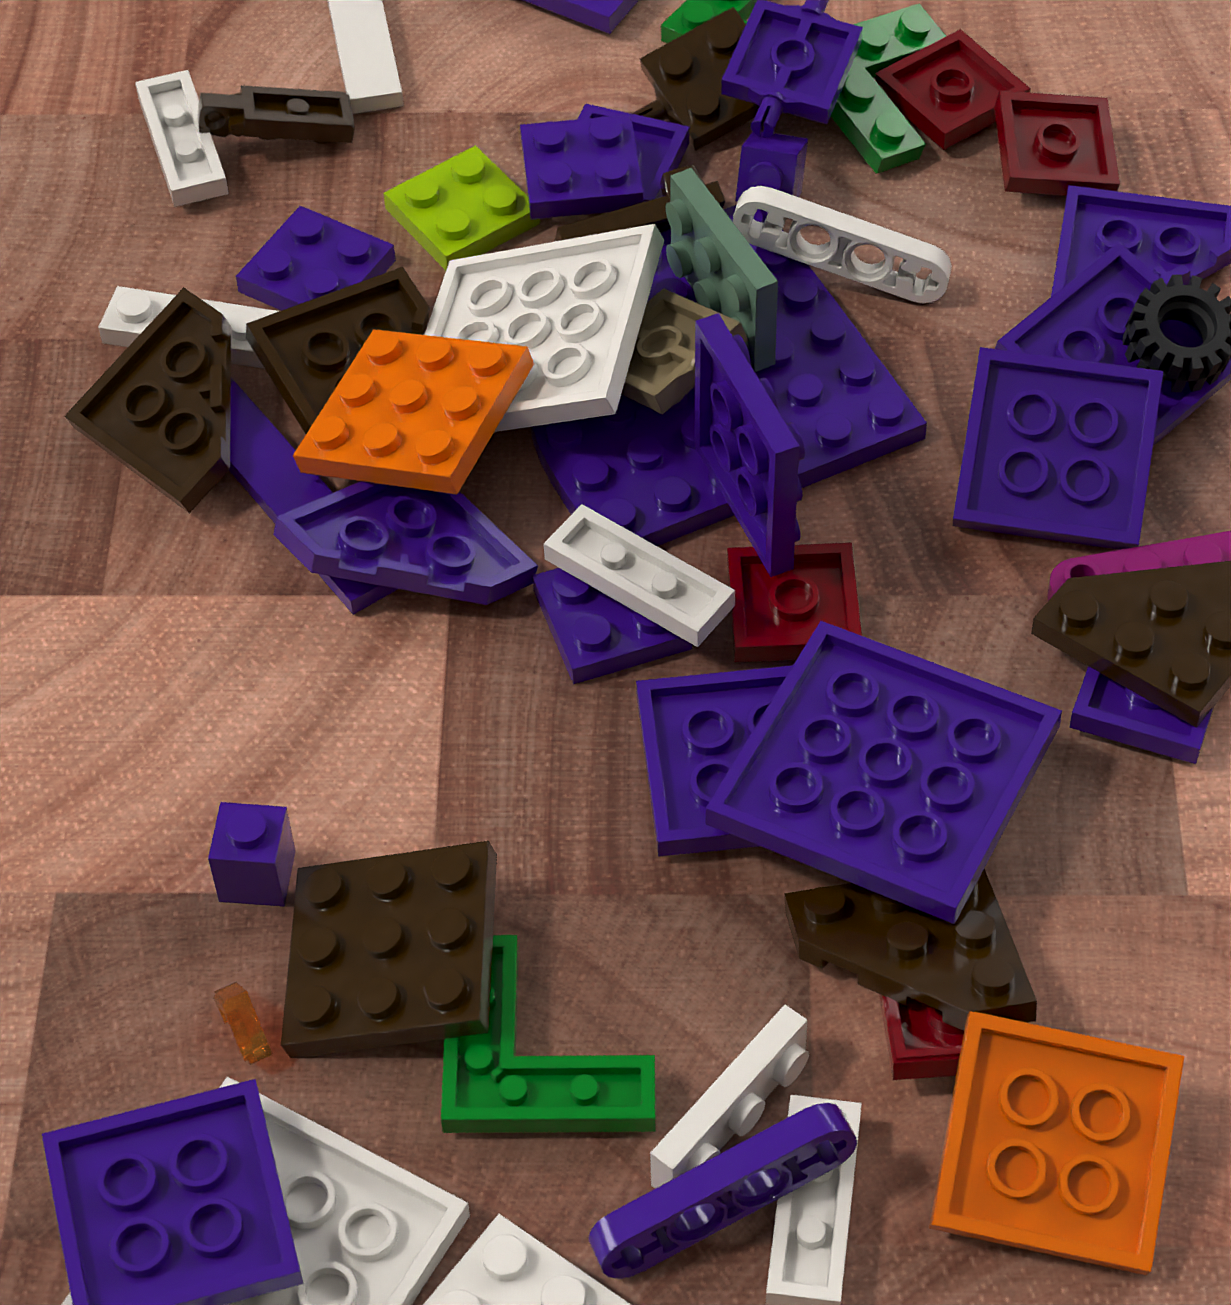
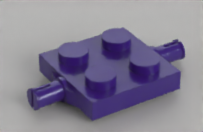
M766 0L756 1L723 75L721 94L760 106L750 126L756 135L760 136L764 127L763 137H771L781 113H790L821 123H828L862 42L863 27L836 20L828 15L825 9L829 0H806L802 6L781 5Z

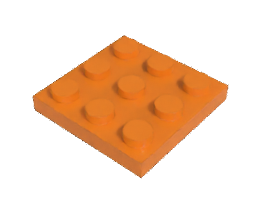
M373 329L296 449L293 458L301 473L458 494L534 366L527 346Z
M970 1011L966 1019L929 1229L1133 1273L1149 1274L1152 1270L1184 1056Z

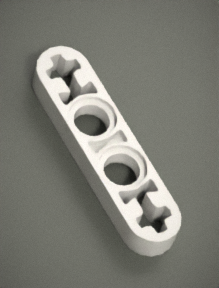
M751 187L744 191L738 200L733 215V223L748 243L913 302H934L941 298L947 290L952 265L948 255L935 245L771 187ZM757 209L768 212L764 223L753 219ZM786 217L793 219L789 233L782 231ZM809 225L819 226L827 231L830 241L821 245L811 244L801 236L800 229ZM860 245H873L884 253L885 259L876 264H868L859 260L854 250ZM896 256L903 258L898 272L892 270ZM922 267L932 270V273L927 276L926 280L916 277V273L918 274Z

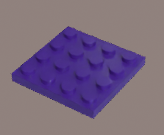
M820 621L705 808L706 824L955 924L1060 727L1062 710Z

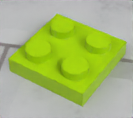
M476 145L384 192L385 209L445 270H447L450 260L482 255L540 224V219H531L528 196Z

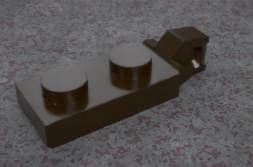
M241 85L240 93L200 94L198 105L199 133L210 132L211 135L224 138L231 134L237 137L242 135L243 137H258L263 140H309L322 144L331 142L353 143L355 125L350 96L347 92Z

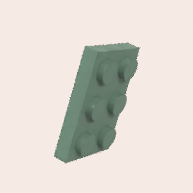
M692 168L671 175V202L666 204V215L671 226V244L667 245L666 254L672 271L678 278L684 277L694 290L698 304L741 322L748 339L745 344L754 372L775 365L777 279Z

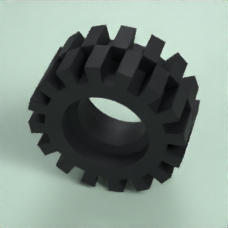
M1182 274L1171 275L1167 285L1160 278L1152 283L1150 290L1145 288L1134 305L1123 334V345H1129L1125 353L1128 362L1140 360L1137 368L1163 371L1162 385L1165 380L1172 381L1171 392L1182 393L1187 382L1191 392L1201 390L1205 381L1211 385L1218 379L1220 373L1224 371L1231 358V298L1228 296L1219 301L1217 296L1221 288L1212 283L1207 291L1199 288L1203 278L1193 275L1188 285H1183ZM1166 320L1185 322L1193 326L1201 334L1203 344L1193 348L1179 346L1164 336L1160 330V324Z

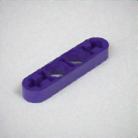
M815 1104L618 1208L600 1219L591 1229L588 1237L602 1272L609 1278L616 1279L639 1274L828 1173L844 1163L854 1153L857 1146L856 1135L844 1113L836 1104Z

